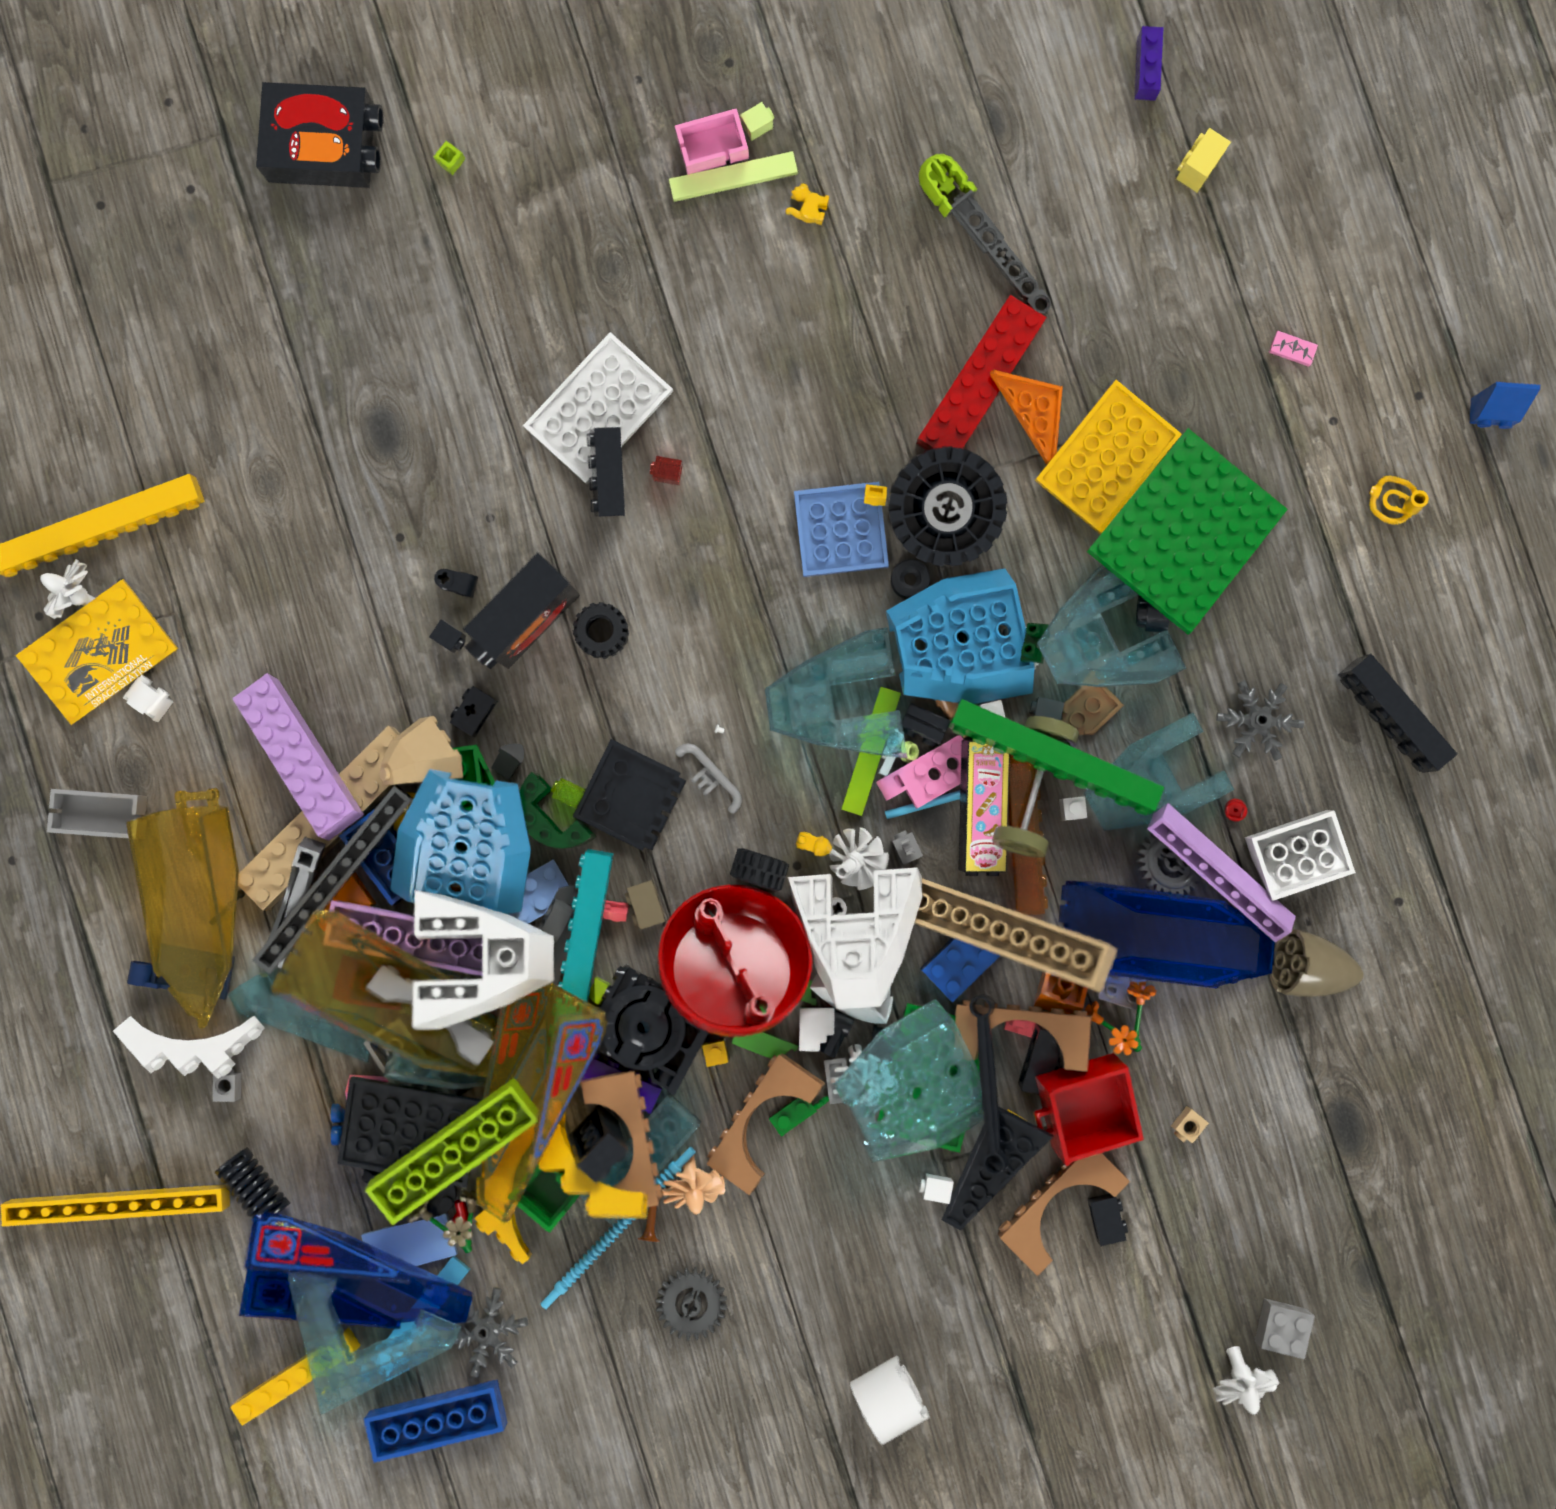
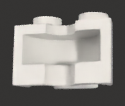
M141 675L134 681L123 696V699L127 700L126 703L141 714L145 713L153 721L159 722L174 701L168 698L170 695L168 692L160 687L157 690L154 689L151 685L152 681Z

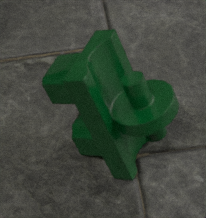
M1027 624L1020 660L1022 662L1043 664L1045 651L1048 650L1049 624Z

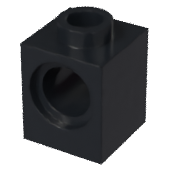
M443 620L439 621L429 638L453 653L456 650L460 651L466 642L464 640L466 635Z

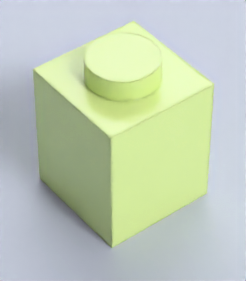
M762 102L740 114L741 125L751 141L773 129L774 115L769 107L765 108Z

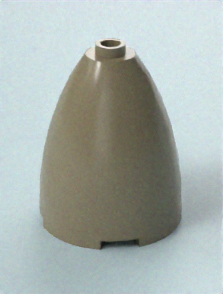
M1292 930L1291 933L1275 942L1273 946L1276 956L1274 966H1269L1270 980L1274 989L1285 995L1299 997L1333 995L1357 986L1363 979L1362 968L1352 956L1336 944L1317 935L1300 930Z

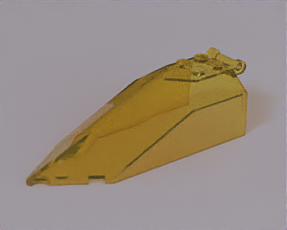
M209 788L207 791L197 792L176 791L174 796L175 809L153 812L126 822L153 971L158 978L162 976L170 985L168 988L169 992L188 1016L196 1018L198 1022L197 1027L200 1029L207 1027L232 967L239 877L228 807L219 805L220 793L217 788ZM207 800L208 805L187 807L186 802Z

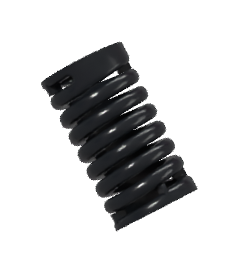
M246 1147L220 1166L214 1173L221 1179L222 1183H227L226 1189L232 1190L231 1195L237 1197L236 1202L242 1204L241 1208L243 1210H248L247 1216L252 1217V1222L257 1228L260 1221H267L269 1217H275L291 1202L284 1197L283 1192L275 1194L279 1190L277 1185L269 1188L274 1183L273 1179L269 1178L263 1182L268 1178L269 1174L267 1172L260 1174L264 1169L262 1165L254 1168L259 1162L256 1158L251 1160L253 1153Z

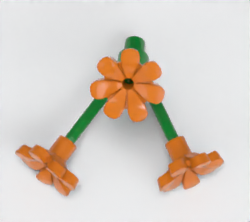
M1132 981L1130 982V987H1127L1128 994L1136 997L1137 1012L1134 1030H1129L1128 1026L1123 1025L1121 1031L1104 1021V1018L1098 1014L1099 1003L1097 1001H1094L1092 1005L1088 1004L1085 1008L1087 1015H1092L1091 1022L1094 1021L1098 1025L1102 1024L1112 1031L1111 1033L1115 1038H1110L1109 1044L1112 1046L1116 1045L1114 1048L1116 1054H1120L1124 1050L1125 1055H1130L1132 1049L1135 1052H1139L1142 1049L1141 1040L1139 1039L1142 1005L1145 1004V1000H1149L1150 996H1155L1157 992L1154 986H1146L1144 981L1139 982V985Z

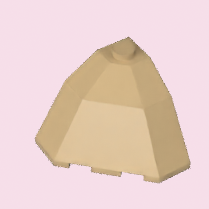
M435 716L419 718L390 742L381 762L380 778L382 786L423 782L429 769L450 772L451 779L463 778L461 755L458 750L452 749L450 746L451 740L445 731L439 730L437 727L438 721Z

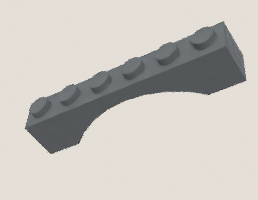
M304 837L298 845L285 896L268 940L313 886L326 846L325 843ZM290 952L279 964L278 967L282 968L284 966L287 959L289 958Z

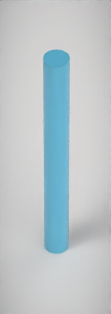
M960 790L938 796L917 809L912 803L885 811L886 818L890 819L959 800Z

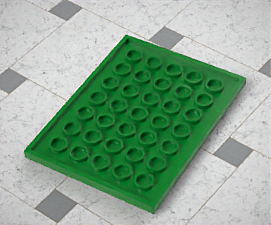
M1187 428L1091 545L1087 553L1189 635L1288 509Z

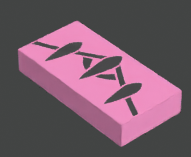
M1277 331L1269 353L1309 367L1312 364L1318 345Z

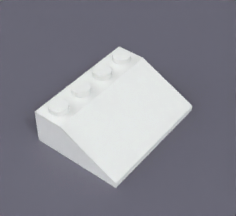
M1325 810L1245 837L1251 858L1272 901L1355 873L1334 810Z

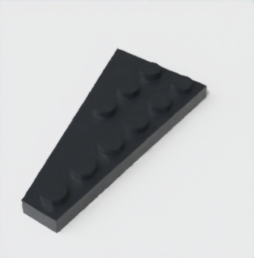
M999 1107L1001 1152L1008 1159L1007 1168L999 1175H990L985 1171L983 1159L988 1154L984 1123L950 1199V1204H948L941 1220L961 1231L1053 1138V1134ZM995 1155L989 1157L990 1167L994 1170H1000L1002 1168L1001 1159Z

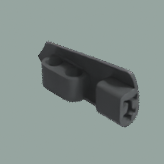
M573 885L558 888L538 929L554 936V981L541 987H545L552 992L557 990L562 974L563 960L566 961L568 954L564 952L566 940H570L571 931H568L570 918H574L575 910H572L573 898L578 896Z

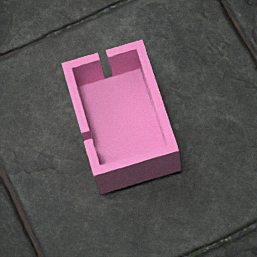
M737 108L675 125L676 137L687 175L725 166L727 160H730V164L749 159L748 146Z

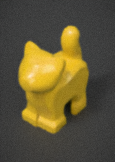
M806 184L795 187L791 191L793 194L791 198L804 203L800 211L793 207L786 208V214H791L806 223L822 225L825 213L819 212L818 209L827 210L830 196H820L817 193L810 192Z
M804 831L800 832L797 837L796 847L811 851L815 856H825L832 851L829 840L823 836L816 837Z

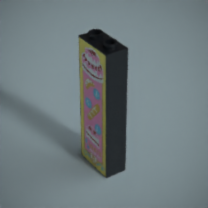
M962 740L958 870L965 872V876H978V872H986V876H999V872H1007V851L996 846L992 842L996 827L1008 826L1010 754L1006 752L1005 754L998 753L993 750L992 746L987 744L980 745L972 740Z

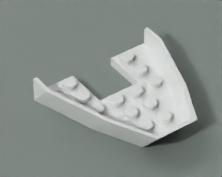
M918 868L874 871V913L833 916L831 874L788 877L794 909L809 939L812 961L836 1009L881 1007L902 963L922 900V876Z

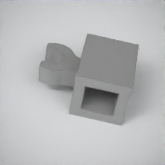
M905 830L894 835L895 840L891 842L902 865L923 856L912 832L907 834Z

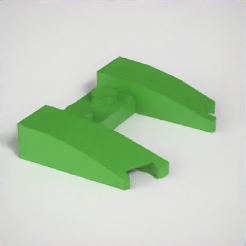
M809 980L801 1000L816 1005V998H811L810 986L813 981ZM760 1007L762 1013H766V1011ZM765 1031L750 1036L734 1037L732 1040V1044L770 1059L774 1055L778 1057L781 1053L786 1054L791 1048L795 1052L799 1045Z

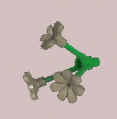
M462 1190L460 1201L468 1203L467 1212H469L468 1220L464 1224L462 1217L456 1218L455 1224L452 1221H448L446 1226L441 1224L427 1211L426 1205L429 1200L409 1214L407 1221L413 1223L418 1218H422L426 1222L430 1221L444 1231L443 1237L449 1239V1246L453 1247L458 1243L464 1253H469L472 1251L471 1238L473 1233L471 1232L473 1214L476 1213L477 1206L488 1202L489 1198L482 1193L477 1195V1190H472L470 1193L467 1190Z

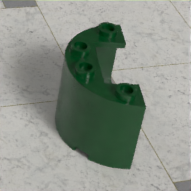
M531 772L526 777L519 792L527 832L531 837L553 848L579 847L597 837L583 821L579 823L577 820L563 832L538 805L553 788L539 773Z

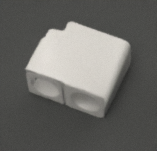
M800 1007L799 1051H819L820 1044L827 1042V1036L834 1034V1008Z

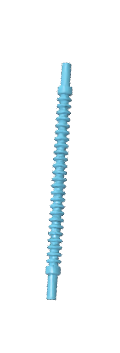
M689 1147L676 1162L672 1161L668 1165L669 1169H665V1173H661L660 1178H656L657 1185L661 1184V1188L665 1189L666 1185H663V1182L670 1181V1179L674 1180V1175L682 1171V1167L696 1151ZM618 1218V1223H613V1228L609 1227V1232H604L605 1236H601L600 1241H596V1246L592 1245V1250L588 1249V1254H583V1259L580 1258L579 1263L574 1264L575 1268L571 1267V1272H566V1277L562 1276V1281L559 1280L554 1285L551 1293L540 1303L541 1306L547 1309L560 1295H564L568 1291V1287H572V1282L575 1283L576 1278L581 1277L580 1273L584 1274V1269H589V1264L593 1265V1260H597V1256L602 1255L601 1251H606V1246L610 1247V1242H615L614 1238H618L619 1233H623V1228L627 1229V1224L631 1225V1220H636V1218Z

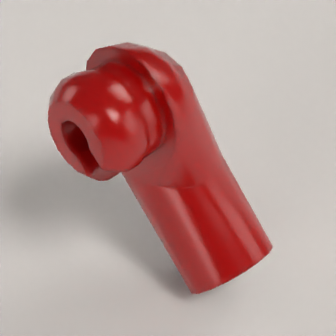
M458 1199L454 1201L456 1214L451 1221L455 1224L456 1218L462 1217L464 1224L468 1220L467 1207L465 1202Z

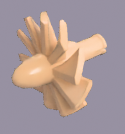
M694 1154L683 1166L682 1173H676V1176L680 1177L682 1181H664L663 1185L672 1187L662 1190V1195H671L663 1200L664 1204L681 1199L674 1208H680L686 1203L693 1214H699L703 1208L704 1200L713 1203L719 1194L725 1193L724 1177H721L716 1170H712L708 1174L701 1169H697Z

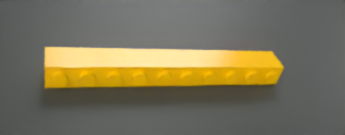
M187 474L1 543L0 575L5 577L15 576L18 574L17 571L22 569H34L41 562L55 561L58 559V556L74 554L78 552L79 548L84 546L93 547L99 544L98 541L103 539L111 540L117 538L119 533L136 531L139 529L138 526L144 524H155L159 522L160 518L165 516L174 517L179 514V511L184 509H195L199 507L200 503L205 502L197 478Z
M227 1184L11 1199L1 1204L2 1226L220 1212L230 1207V1190L226 1189Z

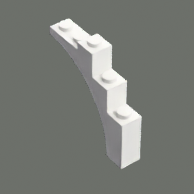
M130 1016L113 1032L150 1073L160 1069L165 1061L169 1059L184 1076L195 1071L198 1064L203 1062L211 1073L219 1079L221 1076L227 1075L235 1065L231 1057L239 1054L248 1042L258 1038L265 1028L253 1016L240 1026L224 1034L207 1039L188 1041L157 1035L142 1027Z

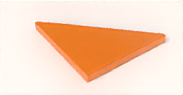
M997 370L990 371L992 379L1047 465L1057 453L1063 387Z

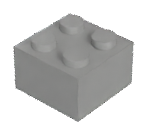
M1264 1298L1255 1342L1261 1349L1305 1359L1315 1316L1308 1309Z

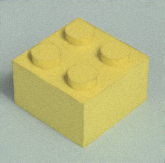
M1211 128L1208 129L1205 135L1201 133L1177 170L1180 173L1176 179L1198 193L1231 142Z

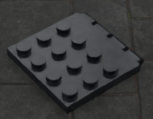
M611 739L573 817L642 851L645 847L653 850L659 837L652 834V831L662 832L668 817L661 813L664 810L671 814L678 799L671 795V793L674 791L680 794L686 780L680 778V772Z

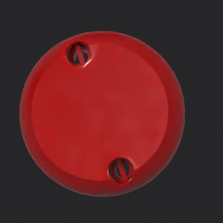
M722 885L693 895L672 914L663 930L659 943L658 971L661 984L669 1001L679 1014L690 1023L707 1032L721 1036H750L776 1026L797 1007L809 984L812 971V951L803 924L797 915L780 899L768 892L750 886ZM760 1007L763 1008L766 1011V1013H762Z

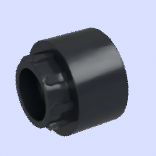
M1138 599L1136 625L1144 628L1145 632H1168L1169 619L1145 599Z

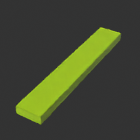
M880 687L841 810L862 816L899 702L900 692Z

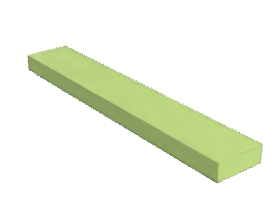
M792 151L670 178L669 182L675 202L797 175L798 171Z

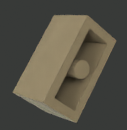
M654 880L627 888L628 893H625L628 905L633 906L635 913L632 914V919L635 926H639L641 930L666 921Z

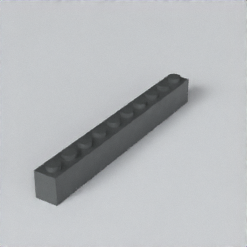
M398 785L391 789L253 958L252 961L269 974L275 971L414 799Z

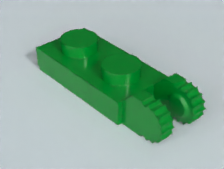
M825 1096L815 1104L796 1098L770 1116L769 1120L782 1137L817 1112V1109L830 1100L828 1096Z

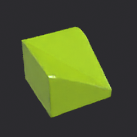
M445 141L433 156L435 162L451 175L457 171L465 160L464 154L448 141Z
M596 976L590 988L589 998L596 1004L602 1003V996L607 987H610V983Z

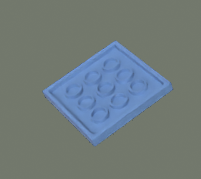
M879 482L794 491L803 577L889 567L882 506H872L864 503L866 484L880 486Z

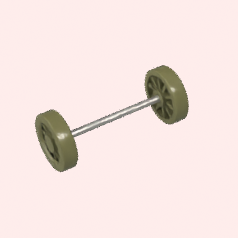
M1031 716L1025 722V727L1071 747H1075L1077 744L1079 731L1066 722L1044 716ZM1037 770L1021 829L1010 826H998L995 828L992 842L999 848L1027 857L1042 858L1046 856L1049 842L1044 837L1027 831L1044 771Z

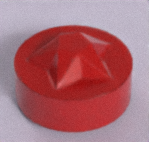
M1231 799L1226 803L1224 811L1229 820L1237 822L1246 817L1247 807L1242 800Z

